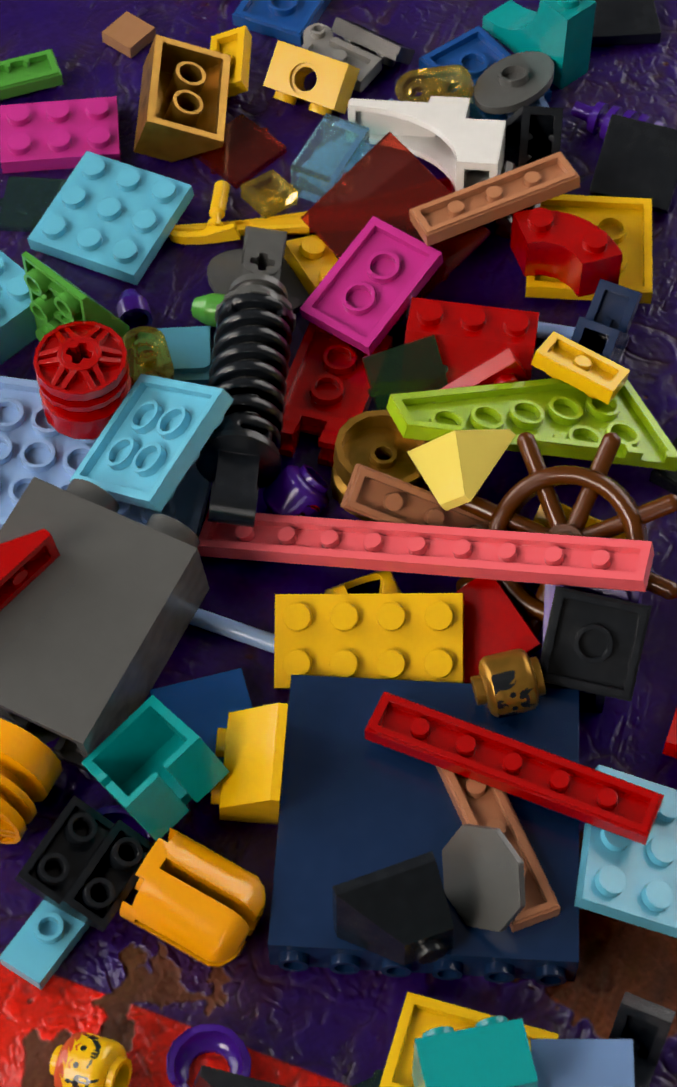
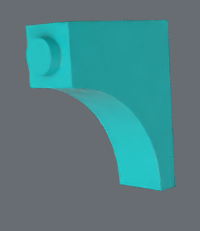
M509 0L483 16L482 28L514 54L525 51H537L547 54L554 63L555 76L552 84L561 90L588 72L597 2L595 0H540L538 11H532L520 6L513 0Z

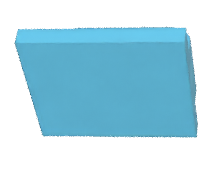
M210 326L135 329L134 383L140 374H147L208 385L211 367Z

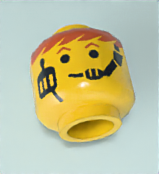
M81 1031L73 1034L64 1045L57 1046L52 1054L49 1070L50 1074L54 1076L55 1087H128L132 1075V1063L127 1058L122 1044L109 1038Z

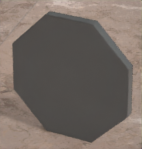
M474 824L461 825L442 850L445 895L467 926L496 932L505 931L526 906L524 861L500 828Z

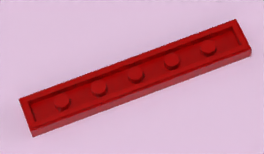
M386 691L383 692L364 730L366 740L646 845L663 803L664 795Z

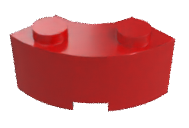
M542 207L513 213L510 247L524 276L543 275L556 278L570 286L578 297L594 294L600 278L618 284L623 254L617 244L604 230L578 216Z

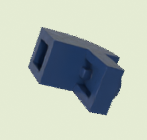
M600 278L586 318L579 317L571 340L618 363L629 339L628 332L643 294Z

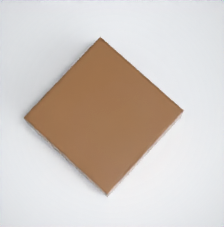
M126 11L101 33L105 44L132 58L154 40L156 30L154 26Z

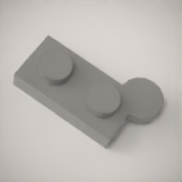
M315 23L305 28L303 32L304 44L300 48L348 63L360 69L353 90L361 93L382 70V58L342 39L333 37V32H331V28L327 25Z

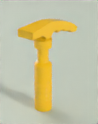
M218 180L214 184L209 210L211 219L207 221L206 228L201 231L194 230L190 232L172 230L169 234L171 242L185 245H202L240 240L241 235L236 224L232 223L223 226L221 221L225 217L230 191L228 182Z

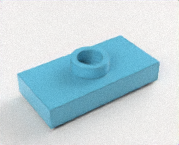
M43 899L2 952L0 963L42 990L90 925L76 919Z

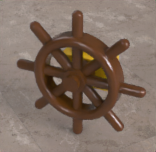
M524 432L518 436L517 445L529 475L511 487L498 505L475 495L471 502L463 504L459 508L489 521V530L648 541L646 524L676 512L677 495L668 494L638 506L625 488L607 476L621 444L619 435L614 432L606 433L603 436L590 468L570 465L546 468L535 437L529 432ZM562 485L582 486L573 508L560 503L554 487ZM537 495L540 505L534 520L520 515L519 513L523 507ZM598 495L605 498L618 515L603 521L590 516ZM650 571L646 590L667 600L677 598V583ZM460 578L456 582V590L458 591L475 578ZM497 580L516 608L527 614L525 621L538 638L543 626L545 584L539 585L535 595L523 582Z

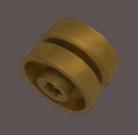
M388 410L366 411L350 418L339 429L335 442L334 464L330 481L333 499H336L341 505L355 464L367 466L427 490L428 485L407 451L430 441L403 438ZM344 509L345 511L351 513L352 515L358 517L363 521H375L370 518L359 515L357 513H354L352 511Z

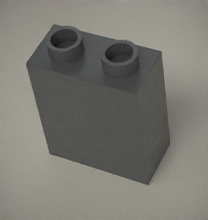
M33 477L0 530V544L45 528L51 533L60 556L0 611V718L21 728L27 729L29 727L32 735L36 736L44 744L59 738L54 747V754L59 759L89 772L81 762L144 703L210 588L197 548L200 540L189 527L167 515L155 513L151 515L146 525L118 514L119 504L104 489L89 481L73 479L66 490H63Z

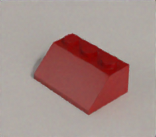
M412 297L405 331L399 393L438 390L509 348L531 380L533 369L531 363L535 355L540 312Z

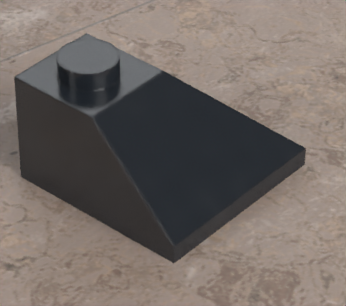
M432 851L332 886L333 926L338 938L404 966L416 961L420 964L432 963L442 958L453 947L454 925L437 862Z

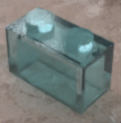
M326 113L291 165L292 195L325 207L337 206L343 196L348 197L354 188L357 174L361 169H367L373 156V147L369 146L370 128Z

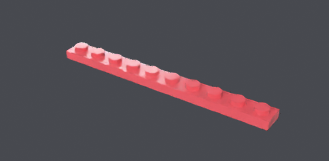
M209 511L199 535L200 544L197 547L200 556L638 592H646L655 553L652 541L256 513L254 527L208 522Z

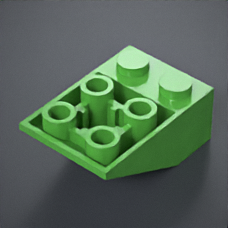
M25 251L21 254L25 270L24 281L28 286L31 299L29 306L34 314L37 328L35 334L39 342L44 335L60 325L74 321H95L111 327L122 338L128 356L133 353L129 325L29 252Z

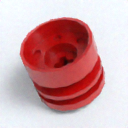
M74 321L60 325L44 335L35 348L33 365L40 388L39 392L43 410L48 423L58 433L73 439L98 438L132 388L128 354L122 338L111 327L98 322Z

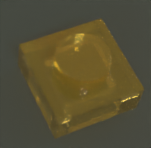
M274 169L241 184V198L264 219L297 204L298 191Z

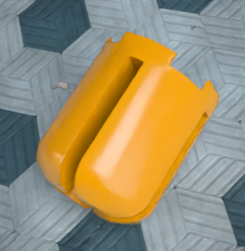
M170 827L168 842L159 837L135 874L139 879L135 886V890L138 893L133 904L130 905L122 901L119 914L122 918L205 966L221 968L240 955L246 946L245 939L247 935L251 936L257 927L265 908V887L258 876Z

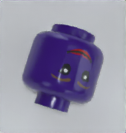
M303 464L301 467L296 465L286 466L276 480L263 490V499L268 507L264 513L318 517L329 505V498L326 493L330 489L329 485L317 471L307 464Z

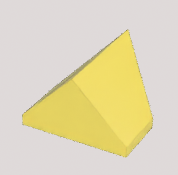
M510 429L454 430L407 451L439 505L445 511L472 501L516 435Z

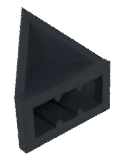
M522 106L506 120L503 166L506 161H509L518 168L560 152L563 108Z

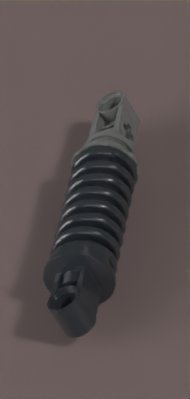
M246 226L241 264H243L242 276L232 282L229 293L224 295L223 301L217 305L215 310L217 329L214 335V348L211 355L212 364L209 370L210 380L208 386L223 388L234 401L224 414L222 423L213 431L200 451L198 460L195 462L199 473L212 483L208 522L254 527L258 490L276 480L281 471L282 459L279 449L282 441L280 433L283 429L282 415L285 411L284 397L287 393L286 380L289 375L290 345L292 343V332L296 327V315L292 311V304L288 301L287 289L280 282L287 231Z

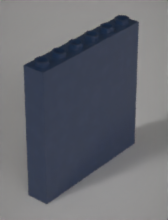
M291 674L268 936L270 964L278 965L281 969L292 972L305 971L309 967L329 968L332 972L345 975L356 974L360 970H378L389 977H406L414 972L431 973L435 978L441 980H457L462 978L463 975L484 976L485 980L493 983H508L515 978L535 979L537 983L545 986H559L565 984L566 981L575 982L579 965V907L574 906L579 872V820L506 793L561 907L560 915L513 933L510 926L505 931L496 932L467 926L446 897L454 925L453 947L442 958L432 963L420 964L416 961L404 966L338 938L333 926L332 886L432 851L444 888L442 850L460 826L463 825L435 765L365 739L364 730L384 691L579 763V690L545 687L546 694L539 696V702L535 709L499 718L491 714L487 704L477 705L472 684Z

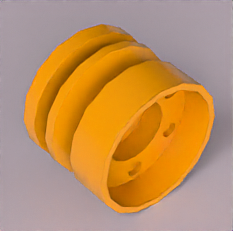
M1 718L0 843L7 845L17 844L27 830L26 824H29L37 813L34 802H42L47 797L63 769L58 757L40 739L20 726Z

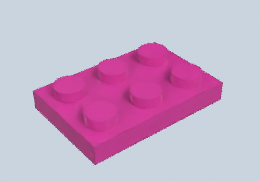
M117 96L0 105V163L3 174L75 168L86 151L121 162Z
M373 216L301 306V316L371 356L409 307L412 297H416L443 263L442 252L431 246L427 247L422 241Z

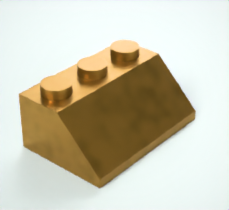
M156 34L143 65L134 152L168 162H175L222 147L225 134L231 56Z

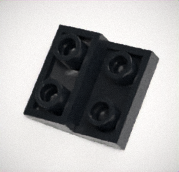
M74 795L14 880L62 911L103 932L121 907L122 901H125L137 883L139 877L135 874L154 844L121 820L114 824Z

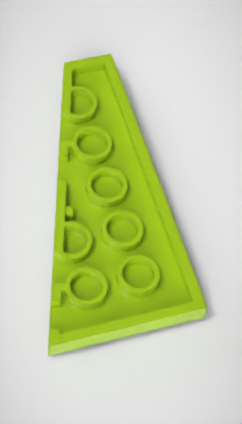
M548 378L390 394L386 407L403 438L432 441L454 430L510 429L516 436L506 451L520 452L517 438L521 433L529 432L535 437L541 455L593 461L603 436L606 433L614 432L619 435L621 444L613 464L677 471V450L628 379L609 404L593 399L583 391L559 379Z

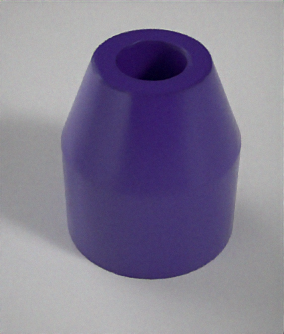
M127 289L121 293L116 306L117 317L129 325L130 334H135V329H148L152 324L153 318L146 298L135 289Z

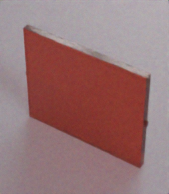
M389 131L348 172H345L342 178L301 219L338 258L342 256L373 216L425 243L410 221L409 209L451 194V192ZM482 225L431 245V247L442 252L443 263L416 298H425L442 281L447 280L449 274L491 235V232ZM407 309L399 318L400 322L406 317Z

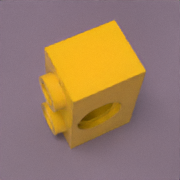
M278 40L263 86L275 90L273 96L275 99L296 105L299 98L310 102L308 110L331 117L332 111L342 114L346 113L360 69L348 63ZM315 72L317 82L311 90L306 91L304 80L309 73Z

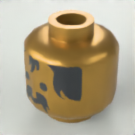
M512 649L483 657L479 662V675L471 677L477 705L487 704L491 714L499 718L535 709L539 702V696L546 694L544 678L538 658L536 656L529 658V655L522 649Z

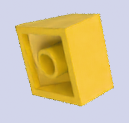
M274 703L229 712L227 728L218 727L215 755L217 757H224L223 765L229 770V773L211 791V804L220 805V820L278 825L288 703Z

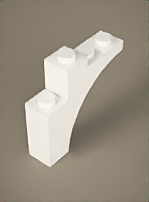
M430 96L429 102L350 98L348 103V142L375 144L418 156L440 169L449 178L456 192L501 174L505 155L506 120L470 119V98Z

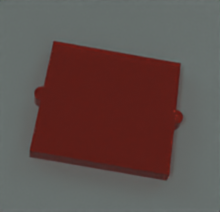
M240 114L225 125L222 147L194 156L210 168L211 174H218L237 189L287 153V147L270 135L268 128H261L248 117Z

